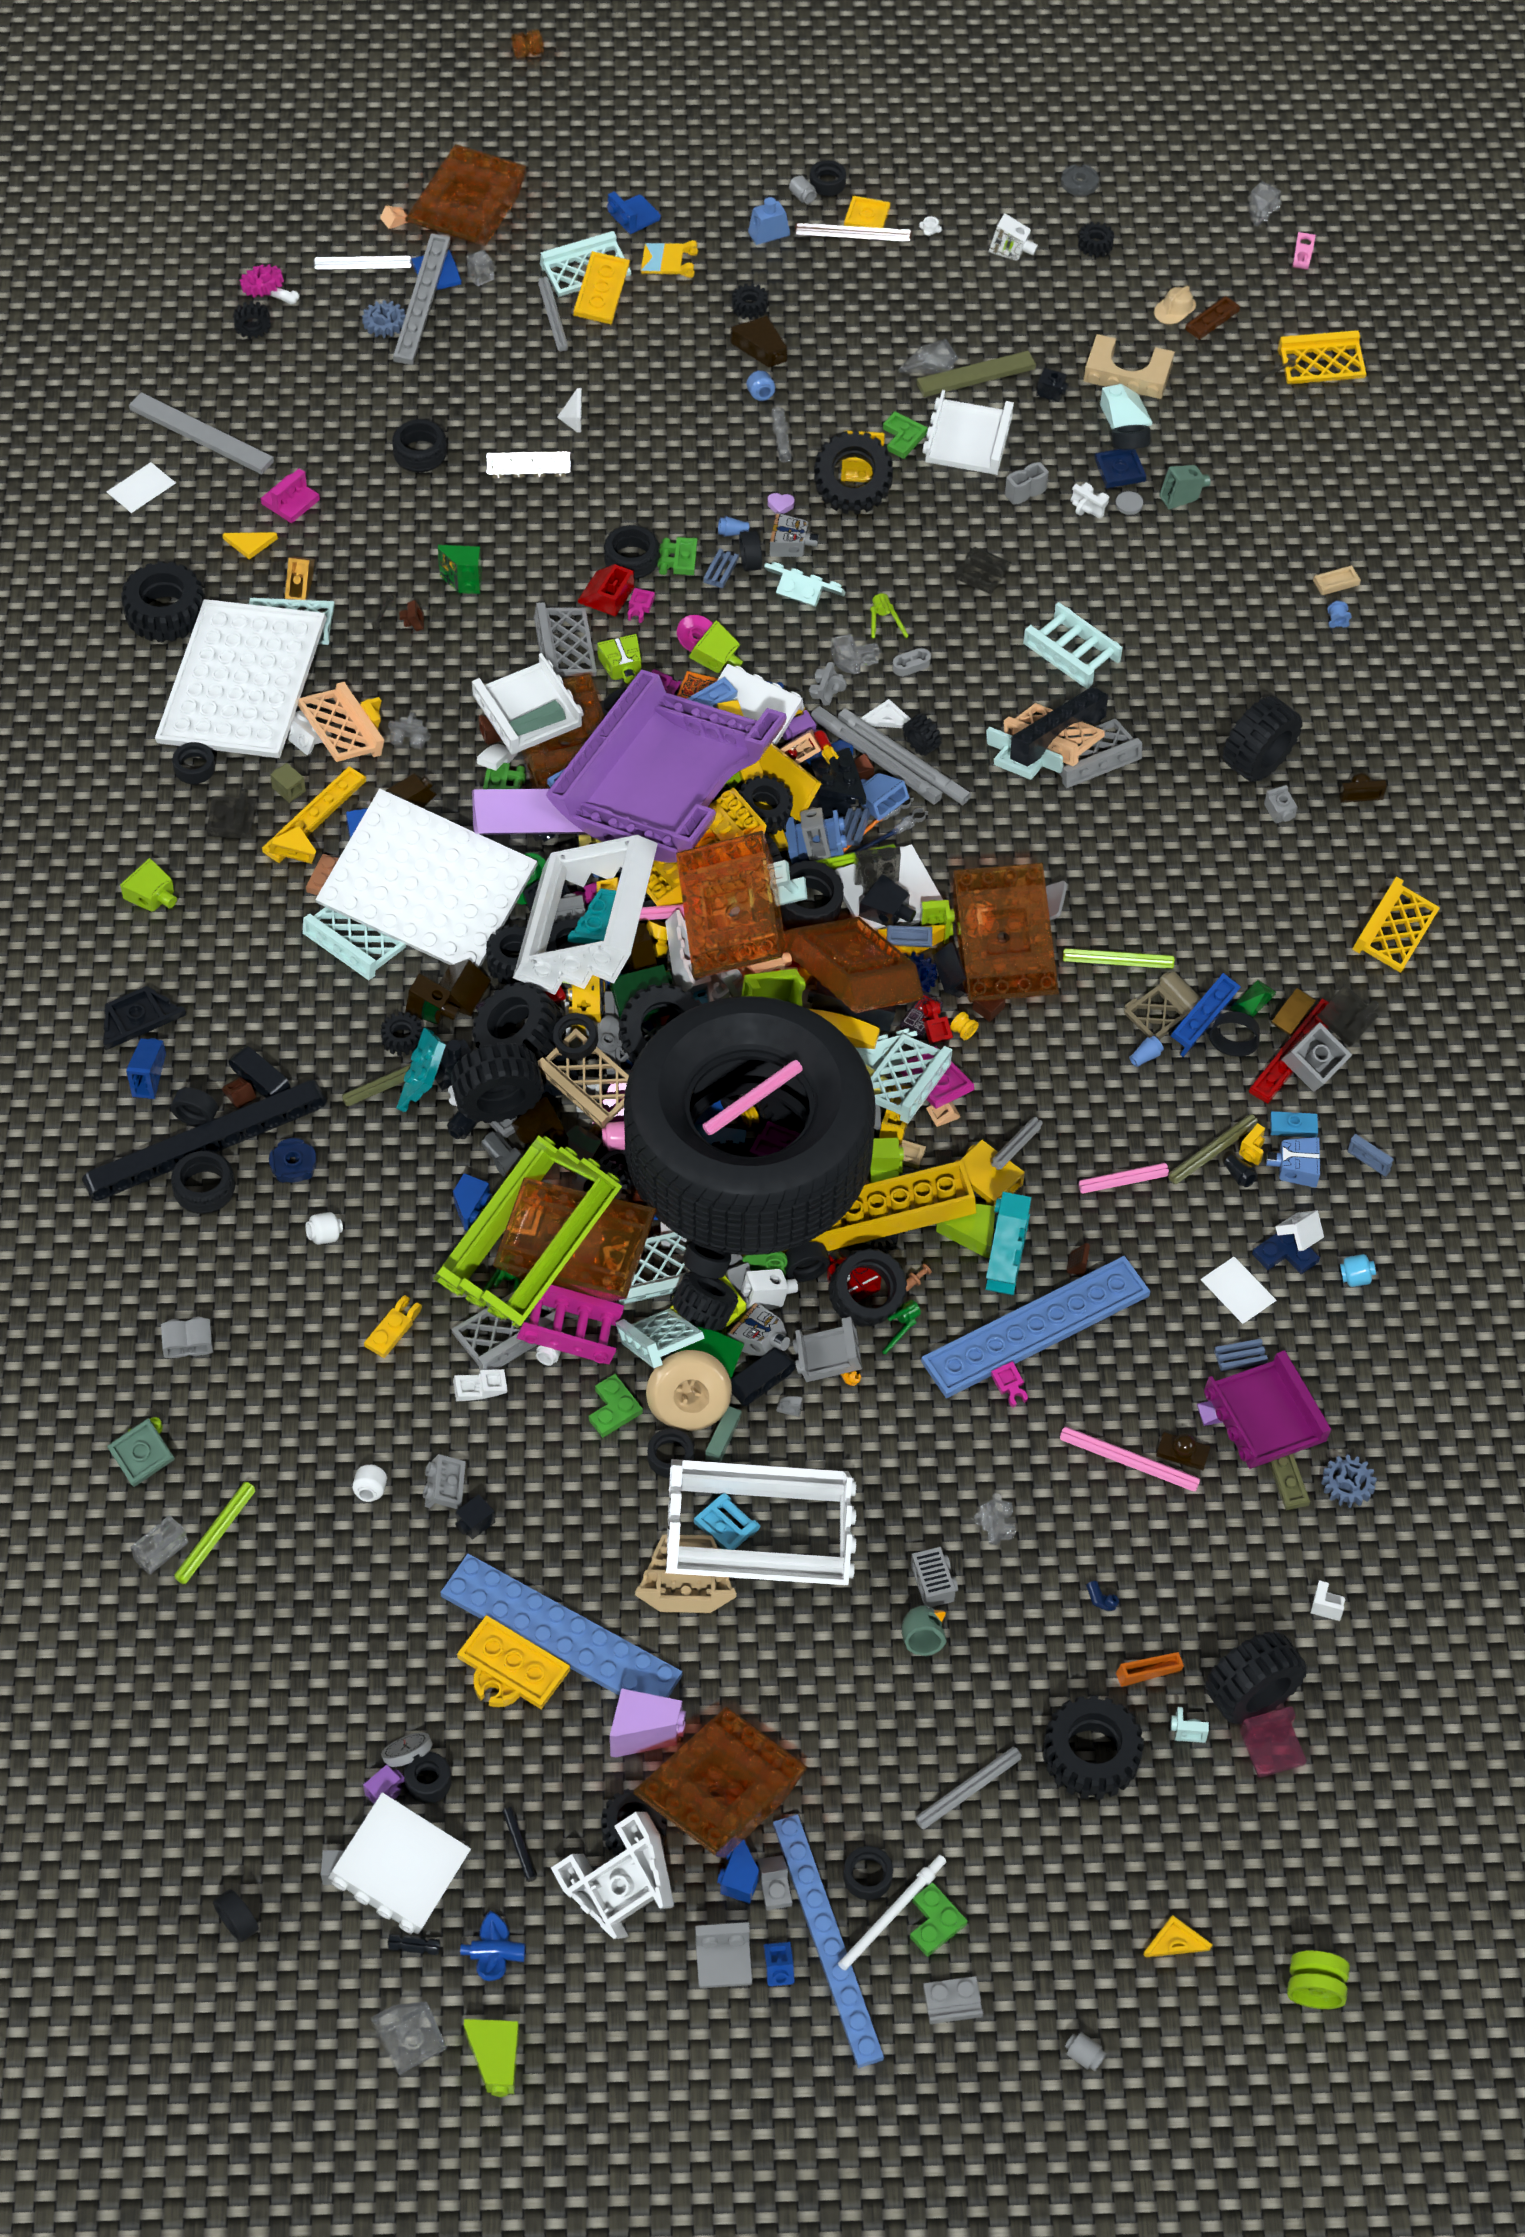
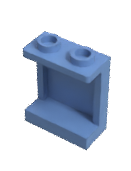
M833 810V818L825 819L831 857L843 855L844 848H847L845 834L842 835L841 832L845 830L844 819L839 817L837 810ZM789 817L786 824V833L791 863L809 861L801 824H796L794 818ZM819 836L813 838L814 843L821 842Z

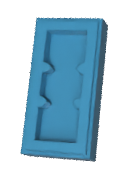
M1271 1111V1135L1317 1137V1114Z

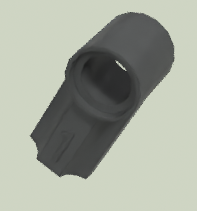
M490 1132L481 1141L482 1147L494 1160L497 1170L503 1177H507L523 1157L519 1150L511 1148L498 1132Z

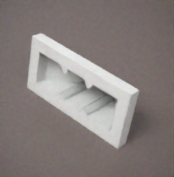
M577 388L558 415V418L576 432H581L582 392L581 388Z

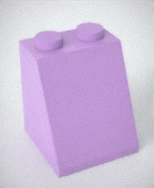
M621 1689L610 1732V1756L621 1757L677 1745L678 1737L684 1736L686 1727V1711L682 1710V1701Z

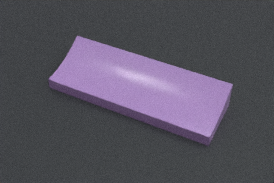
M549 789L472 790L473 832L475 834H587L571 823L550 802L546 796Z

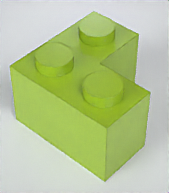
M874 1138L869 1184L898 1177L899 1174H902L904 1150L903 1147H899L898 1138Z

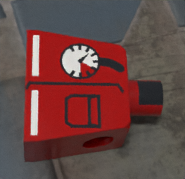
M839 1250L832 1252L828 1256L832 1264L827 1269L829 1284L835 1269L846 1259ZM856 1268L849 1274L847 1288L853 1300L858 1302L880 1290L881 1277L876 1271L869 1268Z

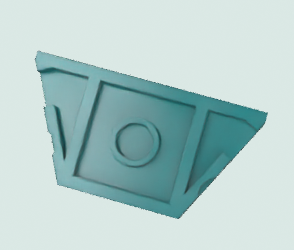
M423 1028L418 1046L411 1056V1067L404 1076L405 1084L396 1108L402 1112L408 1110L410 1100L417 1102L432 1087L446 1046L444 1042L440 1041L438 1036L434 1035L433 1031L427 1028Z

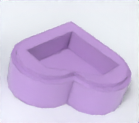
M773 493L768 496L767 504L775 514H785L794 508L795 501L794 497L789 494L780 495Z

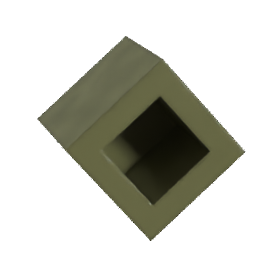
M288 763L275 769L270 774L272 788L288 803L306 792L304 777Z

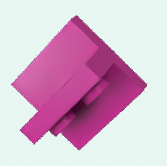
M298 468L260 499L262 505L292 524L317 503L320 497L317 492L307 487L305 472Z

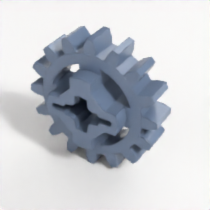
M383 300L382 304H379L377 301L375 306L369 304L368 310L364 309L362 320L364 329H368L369 334L375 333V337L382 335L385 338L388 334L393 337L394 332L400 333L406 315L404 309H400L399 304L394 306L393 301L386 304V301Z
M1346 1455L1345 1460L1337 1456L1335 1463L1330 1460L1327 1468L1324 1469V1477L1321 1482L1322 1485H1326L1324 1493H1331V1501L1337 1498L1339 1506L1343 1502H1347L1349 1508L1352 1507L1353 1502L1361 1506L1363 1500L1368 1502L1371 1494L1374 1493L1377 1480L1375 1477H1372L1374 1470H1367L1368 1462L1359 1463L1358 1456L1355 1460H1351L1349 1455ZM1337 1472L1338 1475L1336 1476V1479L1333 1480V1475ZM1362 1483H1365V1487L1360 1490Z

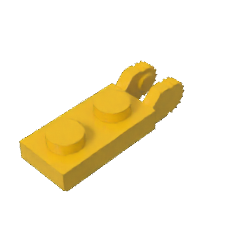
M406 1295L402 1296L396 1303L395 1308L391 1309L366 1339L364 1347L385 1358L413 1325V1321L419 1315L422 1305L416 1302L409 1309L406 1316L402 1312L408 1306L410 1298Z

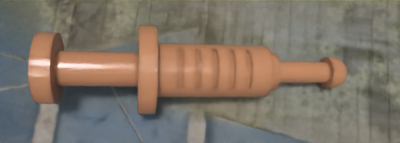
M926 1264L922 1265L923 1269L916 1275L912 1272L908 1274L906 1291H909L915 1285L919 1286L921 1284L919 1279L926 1273L928 1275L932 1273Z

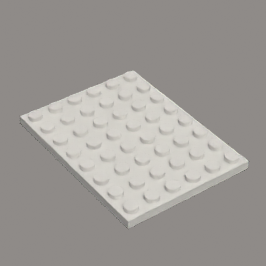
M204 599L156 733V742L182 746L190 742H200L207 745L211 750L280 758L299 703L298 700L301 697L327 619L325 613Z
M379 788L315 900L316 903L448 965L470 960L480 969L487 956L486 944L487 941H490L489 937L491 934H496L497 929L503 928L538 863L532 858L480 834H475V832Z

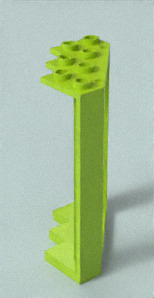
M538 1136L433 1277L434 1280L457 1296L467 1295L465 1299L479 1308L489 1307L487 1311L499 1319L506 1320L509 1318L513 1321L512 1326L516 1328L523 1324L622 1188V1185L619 1184L620 1180L609 1172L605 1174L599 1169L600 1165L591 1158L586 1160L584 1157L580 1161L576 1158L578 1156L577 1153L568 1147L557 1149L554 1147L556 1144L546 1136L543 1138ZM554 1162L595 1182L507 1303H504L488 1290L482 1291L469 1281V1278Z

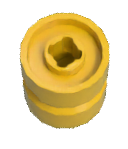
M647 920L646 928L652 939L655 957L665 958L669 948L667 944L666 923L659 920Z

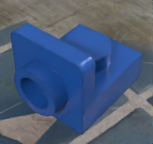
M790 1942L764 1944L768 1986L794 1984V1965Z

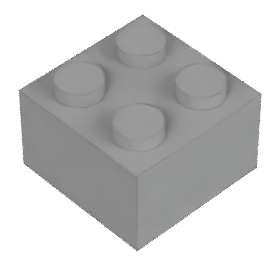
M1318 1023L1281 1060L1315 1092L1334 1075L1352 1054L1321 1023Z

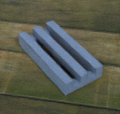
M719 549L704 576V583L723 589L739 560V555L734 554L733 556L731 552L723 553V550ZM721 558H722V561H721V563H720V565H719L717 571L715 572L713 578L711 579V577H712L714 571L716 570V568H717V566H718V564H719V562H720V560H721ZM729 560L730 563L725 573L723 574L720 582H718L717 580L721 575L727 561Z
M853 808L848 809L844 819L845 830L841 831L842 835L845 834L847 845L860 846L870 817L869 808H865L864 811H861V808H856V811H853ZM859 818H861L860 823H859V826H858V829H857V823H858V821H859Z
M1357 1134L1351 1138L1347 1152L1386 1177L1391 1171L1390 1168L1394 1159Z
M1262 1339L1215 1347L1214 1353L1220 1371L1266 1364L1268 1357L1265 1355V1348L1262 1347ZM1258 1354H1259L1258 1357H1253V1358H1248V1359H1242V1358H1245V1357H1247V1356H1252V1355H1258ZM1231 1359H1242V1360L1231 1361V1362H1226V1363L1223 1362V1361H1225V1360H1231Z

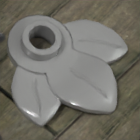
M607 1015L601 1019L600 1023L593 1021L598 1032L596 1047L605 1055L613 1053L617 1047L622 1046L618 1035L619 1021L614 1016Z

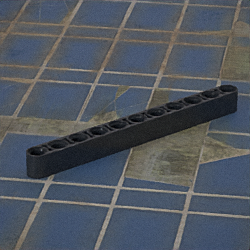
M315 1080L304 1082L93 1169L82 1177V1182L93 1201L103 1200L173 1171L177 1162L182 1157L189 1155V1153L201 1150L216 1153L323 1108L327 1100Z

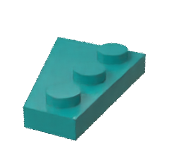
M600 889L589 904L585 915L581 916L574 931L572 930L568 935V942L590 944L604 941L616 895L615 890Z

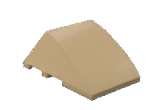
M662 1535L652 1555V1561L643 1574V1580L635 1591L637 1597L660 1612L712 1613L736 1598V1592L732 1588L729 1577L666 1573L668 1557L667 1535ZM679 1535V1546L718 1549L713 1536Z

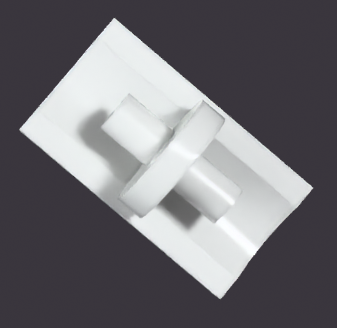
M1084 483L1081 486L1075 484L1072 487L1073 495L1071 502L1077 507L1076 514L1081 516L1086 512L1101 519L1104 516L1109 496L1103 492L1097 496L1094 495V489L1088 483Z

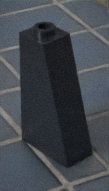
M817 981L815 988L809 991L807 1002L810 1003V1009L853 1017L872 1024L880 1030L889 1032L896 1013V990Z

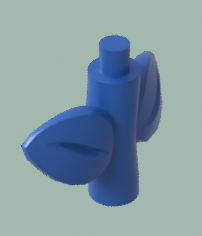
M489 1911L481 1924L479 1935L481 1941H472L471 1945L461 1944L460 1955H470L471 1960H478L476 1964L477 1973L486 1981L498 1980L503 1977L506 1972L505 1960L525 1961V1943L508 1941V1926L493 1911Z

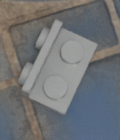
M438 1454L431 1462H428L425 1470V1475L428 1476L427 1484L423 1491L426 1508H431L435 1503L454 1509H459L462 1506L466 1461Z

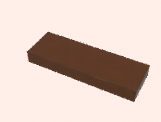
M1225 296L1187 323L1185 330L1201 340L1238 313L1240 305Z

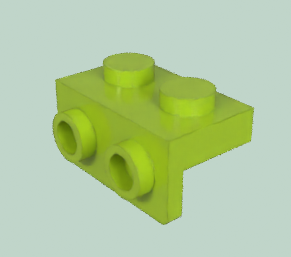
M949 900L922 902L920 926L945 925L944 944H949V937L953 936L952 922L955 921L954 909H950Z

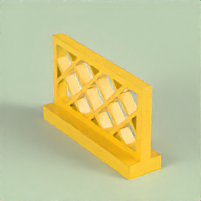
M1359 330L1280 337L1277 349L1278 354L1282 358L1287 384L1365 378L1366 370L1359 343ZM1355 349L1356 354L1351 357L1344 351ZM1334 351L1337 355L1331 358L1325 352ZM1313 352L1318 356L1312 360L1305 354ZM1286 354H1295L1298 358L1293 362L1287 358ZM1342 356L1349 362L1346 366H1343L1336 360ZM1320 358L1329 362L1326 368L1317 363ZM1301 359L1310 364L1306 370L1298 365ZM1354 364L1359 367L1360 372H1353L1348 367ZM1334 365L1341 371L1334 374L1329 371V368ZM1312 367H1315L1321 373L1320 375H1313L1309 371ZM1294 368L1302 374L1299 377H1291L1290 372Z
M1396 876L1352 950L1359 954L1363 950L1401 973L1440 907L1402 885L1404 881ZM1403 894L1410 898L1411 904L1403 905L1400 895ZM1425 907L1432 911L1431 915L1422 916L1419 908ZM1414 909L1416 917L1407 918L1405 910ZM1399 911L1402 919L1393 920L1390 912ZM1419 922L1421 930L1412 931L1410 923ZM1404 924L1407 932L1398 934L1395 925ZM1390 926L1393 934L1383 935L1381 927ZM1409 937L1412 946L1403 947L1400 938ZM1395 939L1398 948L1389 949L1386 940ZM1380 941L1383 950L1378 951L1370 945L1372 942ZM1400 953L1403 960L1400 964L1393 960L1391 954Z

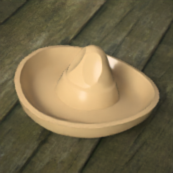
M684 1350L668 1356L662 1361L663 1365L654 1369L647 1383V1403L653 1415L669 1427L681 1431L702 1430L715 1424L727 1411L732 1395L731 1380L725 1367L714 1356L703 1351Z

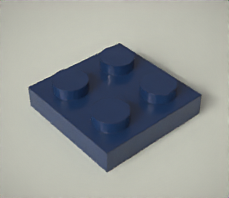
M1117 449L1095 453V461L1106 489L1146 482V474L1135 449Z

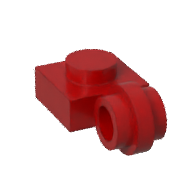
M929 1000L926 1004H923L922 1011L924 1016L931 1019L924 1022L929 1044L951 1040L953 1035L947 1016L938 1017L941 1012L939 1003Z

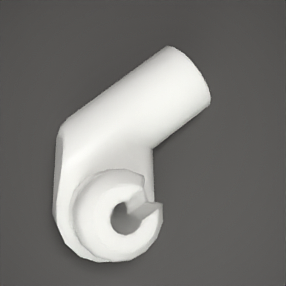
M277 288L278 291H271L270 296L288 304H295L299 300V294L296 291L289 292Z

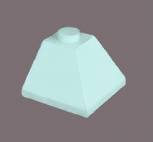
M1123 384L1102 388L1100 406L1112 430L1127 425H1152V420L1136 392Z

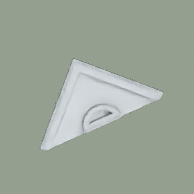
M889 699L861 717L862 720L871 726L903 728L904 723L911 719Z

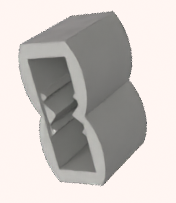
M1041 462L1028 465L1024 470L1011 473L1006 478L1005 496L1012 504H1020L1030 496L1042 494L1047 489L1049 471Z
M194 1317L188 1321L171 1319L161 1324L164 1358H180L187 1355L198 1356L213 1353L210 1319L203 1317Z

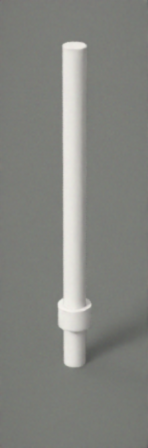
M938 1855L928 1867L921 1869L916 1875L917 1879L838 1962L841 1969L846 1971L915 1895L935 1879V1874L946 1863V1859L943 1856Z

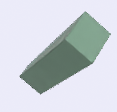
M554 700L510 721L509 724L517 736L560 722L566 718L563 708Z
M728 1407L705 1451V1461H722L741 1418V1410Z

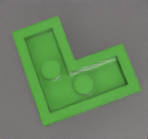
M894 411L883 423V430L895 435L887 445V449L889 452L904 459L927 435L928 428Z
M616 1374L595 1386V1391L606 1405L589 1415V1421L602 1438L643 1413V1408Z
M933 1882L913 1898L912 1902L928 1920L910 1934V1938L928 1957L963 1929L968 1921Z

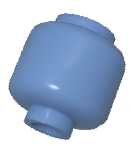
M756 371L747 379V389L755 400L765 401L773 396L775 383L767 372Z

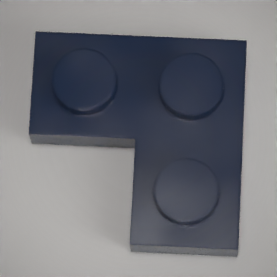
M1276 1233L1254 1248L1252 1255L1267 1270L1286 1258L1300 1274H1303L1319 1263L1320 1257L1310 1247L1304 1251H1298L1294 1234L1277 1235Z

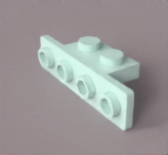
M772 562V564L765 563L764 565L767 571L782 576L776 590L778 595L813 607L817 606L822 589L845 596L846 592L839 583L830 581L828 584L822 582V578L811 575L807 577L800 570L791 568V571L783 569L784 566L776 562Z
M988 727L986 730L987 744L1001 750L994 758L995 766L1032 780L1042 766L1058 773L1062 772V755L1046 749L1039 760L1027 767L1010 759L1012 735L992 727Z
M908 1028L897 1031V1036L888 1038V1034L878 1036L875 1049L856 1048V1050L859 1052L865 1065L876 1070L902 1034L914 1037L917 1036V1031L910 1032ZM901 1059L891 1061L892 1066L902 1063Z

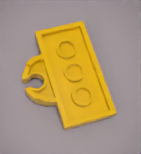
M487 1615L457 1653L458 1659L476 1669L473 1683L474 1690L480 1700L485 1698V1691L488 1688H496L499 1691L497 1695L489 1700V1706L505 1707L522 1697L542 1710L570 1671V1665Z

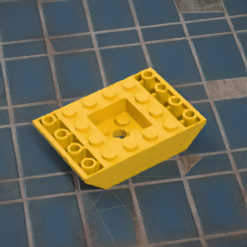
M734 787L725 791L721 797L708 806V808L715 810V819L687 858L673 863L653 861L646 893L656 906L693 904L703 897V879L736 872L759 856L767 826Z

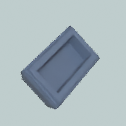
M887 925V945L932 947V927Z

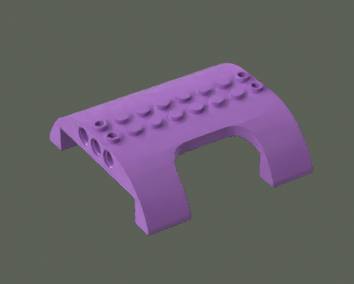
M641 669L546 793V796L571 823L601 842L639 835L658 843L654 857L655 861L666 863L682 861L689 856L715 819V810L708 808L710 803L734 774L755 764L762 757L785 725L786 713L767 708L759 720L756 721L666 693L659 674Z

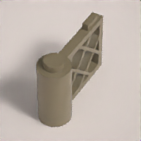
M1166 972L1160 978L1158 986L1139 1000L1134 998L1125 1005L1124 1014L1149 1038L1155 1036L1160 1040L1176 1028L1201 1000V997L1176 972ZM1159 994L1164 999V1005L1151 1004V999ZM1137 1009H1147V1018L1136 1017L1133 1012ZM1150 1009L1164 1010L1163 1019L1149 1018ZM1166 1010L1176 1011L1180 1016L1176 1019H1166ZM1149 1023L1162 1024V1030L1154 1035L1148 1029Z

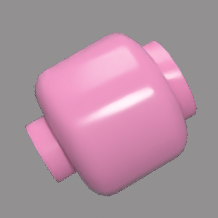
M624 1121L608 1122L606 1127L602 1128L603 1147H607L609 1152L625 1150Z

